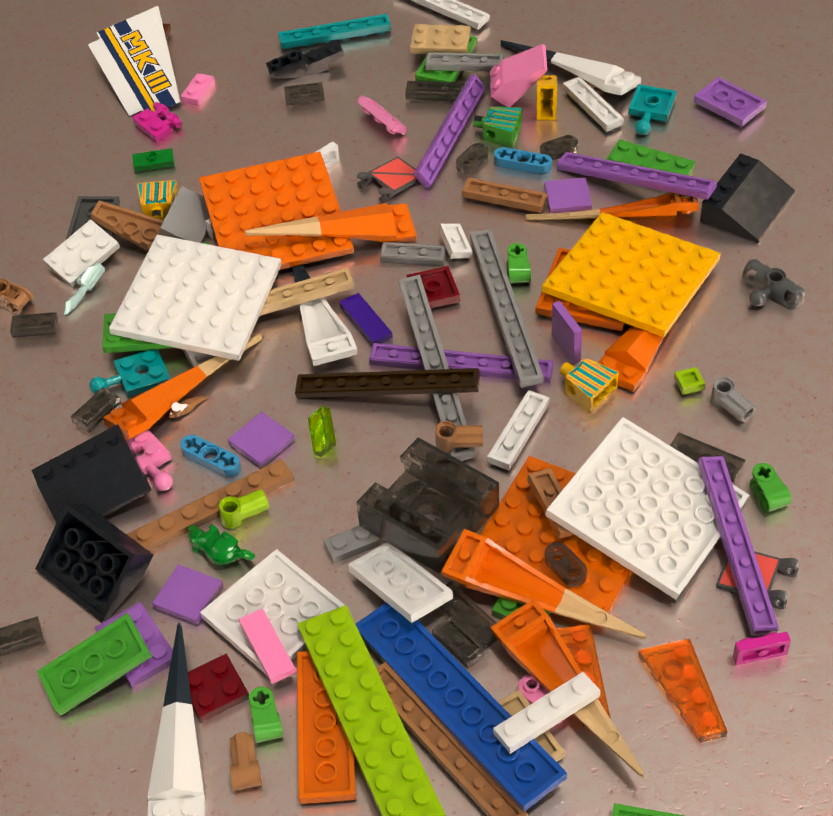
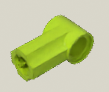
M260 489L239 498L225 497L219 502L221 524L227 529H235L242 524L243 519L269 509L266 495Z

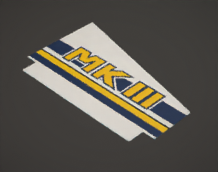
M158 6L97 32L100 39L88 44L129 116L144 111L147 108L154 112L153 105L155 102L164 104L166 107L180 102Z

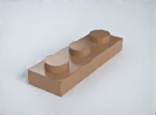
M551 468L529 473L527 481L544 513H546L548 507L562 492V488ZM547 517L558 539L575 535Z

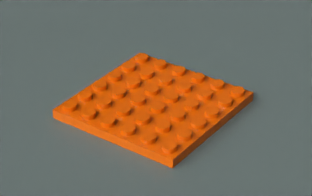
M320 151L199 177L200 186L219 247L280 258L281 267L279 270L354 253L350 238L300 235H245V231L249 229L341 212Z
M528 456L480 535L489 538L537 571L610 614L632 571L576 535L558 539L534 495L527 477L529 473L551 468L563 490L576 473Z

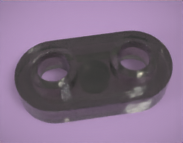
M565 135L544 142L540 146V154L550 156L553 161L561 158L565 152L575 153L578 150V139L572 135Z
M483 143L470 145L457 157L456 169L463 174L474 172L488 159V147Z
M555 542L546 547L545 563L566 585L577 587L586 581V565L567 545Z

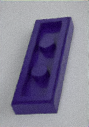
M359 292L339 301L342 310L372 346L373 343L381 344L393 338L392 331Z

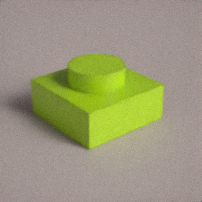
M697 367L674 373V379L682 395L705 390V382Z

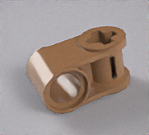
M0 278V307L15 315H19L22 312V308L34 300L33 294L23 286Z

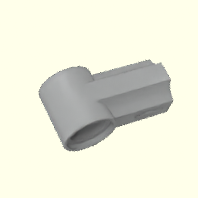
M719 377L714 381L710 398L711 403L716 407L725 408L740 422L747 421L755 412L756 406L735 389V384L730 378Z

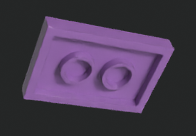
M717 77L695 94L693 101L740 126L745 125L766 108L767 103L766 100L720 77Z
M141 602L95 627L97 633L126 613H129L134 620L152 657L124 674L131 688L170 667L173 649Z

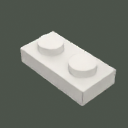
M440 224L438 231L450 258H471L473 251L461 225Z

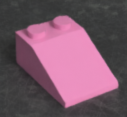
M541 44L503 59L498 65H495L490 71L491 97L506 107H511L547 71L546 46Z

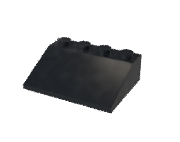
M740 153L717 182V187L709 199L702 201L700 221L759 243L793 197L795 189L760 160Z
M119 424L32 469L37 486L56 523L65 503L86 504L103 517L152 491L132 445Z
M65 503L35 569L94 616L105 622L143 578L154 554L86 504Z

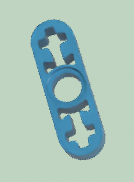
M505 147L498 148L494 152V163L499 167L537 174H547L552 169V159L545 154ZM520 159H525V160H528V161H527V162H519L518 160H520Z
M188 435L180 442L184 457L224 477H235L241 471V464L237 455L196 435ZM209 453L217 454L215 458L210 460L204 458Z

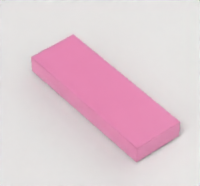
M263 608L239 619V623L271 684L296 673L291 659Z

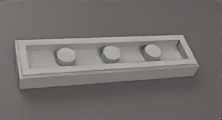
M427 53L426 70L490 72L495 65H498L504 59V54Z

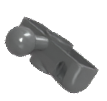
M756 259L750 260L744 267L742 279L757 288L749 295V300L753 306H763L768 296L789 309H796L803 303L805 290L786 278L783 270L770 268ZM752 269L757 271L753 280L747 277V273ZM786 291L794 294L790 303L784 300Z

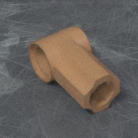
M442 421L438 423L435 429L436 447L442 452H451L456 447H483V426H456L451 421Z
M246 732L236 733L233 737L229 738L232 759L230 775L233 790L262 786L253 734H247Z

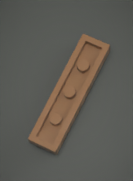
M469 177L461 191L462 197L538 213H542L548 194Z

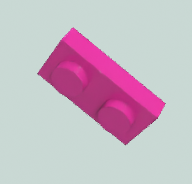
M772 632L763 637L753 639L744 638L739 642H735L733 659L736 665L788 655L791 639L788 632Z

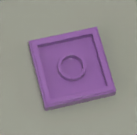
M586 177L544 182L545 192L548 193L547 202L550 213L592 210Z
M560 301L552 303L551 335L573 365L579 363L581 360L582 329Z
M261 411L228 439V444L260 468H263L295 441V435Z
M178 564L152 602L153 608L198 625L202 620L200 612L214 601L223 587V582Z

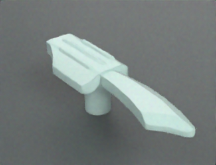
M97 262L95 265L87 267L82 276L77 278V284L82 286L65 302L64 315H68L82 301L87 291L91 292L99 282L105 271V268Z

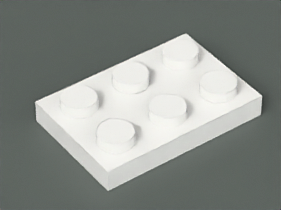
M90 219L47 255L43 261L45 265L73 288L77 285V278L82 276L87 267L93 266L97 262L101 264L118 250L120 245Z

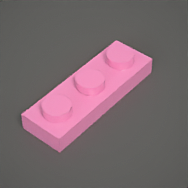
M360 95L357 102L363 106L362 110L365 113L374 115L373 119L381 125L385 124V129L395 135L397 132L405 135L408 130L406 126L375 101Z

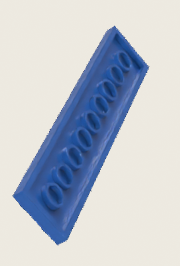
M386 602L356 623L357 629L366 645L383 663L386 662L459 744L523 812L567 779V772L535 739H532L511 754L494 735L493 728L512 716L418 620L411 623Z

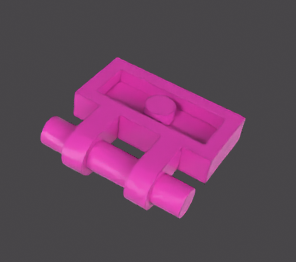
M155 102L153 105L154 112L147 108L133 116L132 120L153 141L158 142L172 134L171 127L180 128L182 122L175 113L169 112L168 107L164 104Z

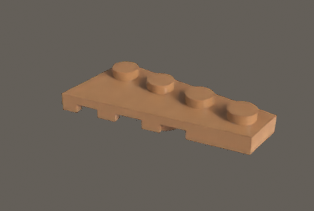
M99 200L91 213L92 221L149 251L156 236L162 235L158 232L164 220Z

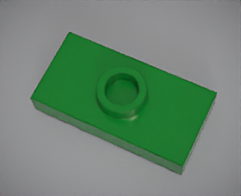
M172 148L132 154L135 172L175 166Z

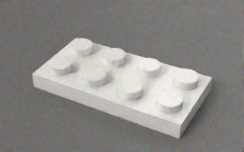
M389 541L348 564L349 572L411 623L453 599V592L450 588Z

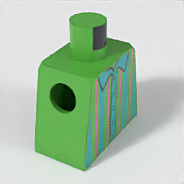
M490 107L486 117L475 115L473 127L483 129L484 140L513 148L522 125V108Z

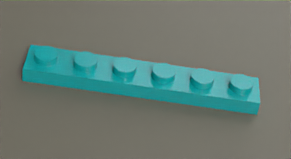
M387 14L278 32L281 49H292L304 45L309 46L316 43L391 31V23Z

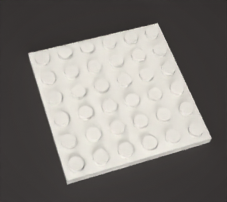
M157 235L109 327L110 334L240 361L281 267V259Z
M624 417L621 418L545 513V516L675 600H677L721 538L698 463ZM733 485L741 509L747 501L749 494Z

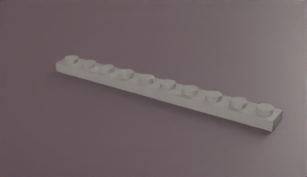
M489 229L470 232V240L520 387L543 384L544 377L492 231Z
M420 275L398 280L424 369H449ZM457 393L432 394L440 422L451 421L456 426L467 425ZM456 447L450 452L453 463L476 457L474 447Z

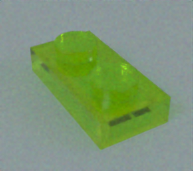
M324 405L308 418L314 455L319 457L325 455L336 445L330 408Z

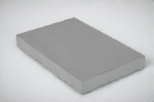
M181 186L158 233L168 237L201 243L207 231L205 221L210 218L204 196Z

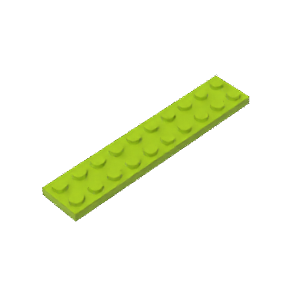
M347 605L297 623L300 635L380 815L446 816Z

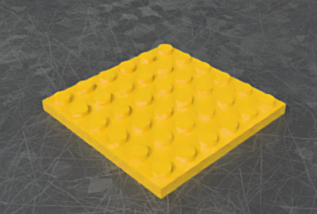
M602 212L542 284V292L665 337L720 260L721 253Z

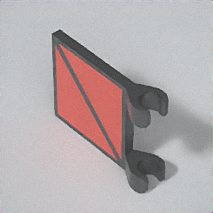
M398 156L369 172H360L357 175V178L361 180L357 184L362 188L366 187L372 180L383 187L379 189V194L382 195V197H379V201L382 203H387L395 194L414 185L419 180L413 174L416 169Z
M755 552L771 605L784 609L787 604L788 593L783 590L771 589L778 570L788 576L795 577L799 571V561L795 558H778ZM726 558L716 583V588L738 593L728 558Z

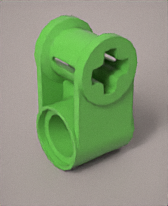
M521 243L509 245L507 250V276L510 284L531 283V267L528 261L526 246Z
M767 463L755 465L749 487L758 499L762 509L768 513L790 505L792 502L790 491L783 484L774 468Z
M266 687L253 689L249 695V703L256 743L282 738V726L272 691Z

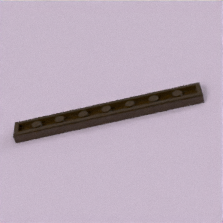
M479 368L298 374L295 395L297 398L479 392L480 370Z

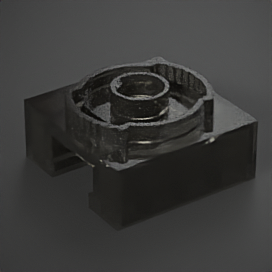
M418 437L400 455V462L404 464L405 470L403 474L388 489L375 482L356 502L359 526L440 574L463 530L467 529L477 533L499 508V482ZM425 515H436L440 519L435 518L434 520H431L427 518Z

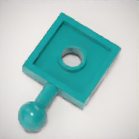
M638 84L628 108V115L642 117L635 124L637 134L646 135L650 132V119L658 121L668 120L677 91Z
M153 349L114 360V367L118 375L106 379L99 376L94 377L89 383V389L92 393L101 395L107 390V387L122 384L127 397H132L171 378L158 349ZM147 371L145 374H139L138 372Z

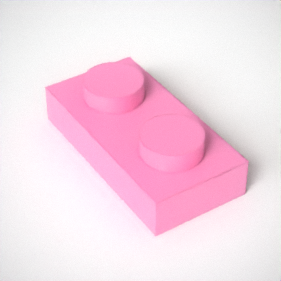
M197 73L182 93L181 101L199 106L215 84L214 76Z

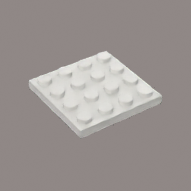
M276 549L204 608L200 614L203 620L265 673L239 623L240 618L263 608L292 661L297 657V652H302L306 649L297 623L342 607L344 604Z

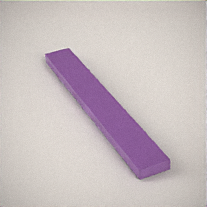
M475 73L467 79L413 173L425 189L431 187L486 89Z
M565 152L556 163L557 170L707 200L717 187L714 180Z
M373 343L369 365L425 370L418 347ZM444 350L449 369L479 368L480 376L518 380L510 356ZM537 359L544 377L543 382L551 383L553 361Z
M700 457L698 460L700 472L751 635L777 633L779 626L724 457Z

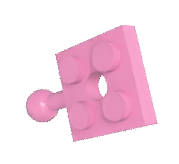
M149 430L129 439L135 454L143 452L141 456H137V459L144 474L149 473L154 478L153 484L156 489L160 491L168 490L173 483L172 477L167 472H161L157 467L172 459L170 452Z

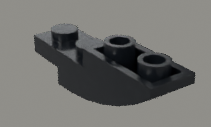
M336 40L317 49L310 50L305 54L302 53L301 49L291 51L284 56L272 59L266 63L271 77L299 78L329 70L328 63L345 57L339 41Z

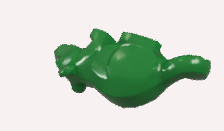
M213 524L209 526L207 532L202 531L195 525L188 527L189 542L192 543L193 551L198 552L202 550L214 564L227 565L238 559H246L252 562L256 557L251 551L240 549L238 540L226 531L220 534L218 528Z

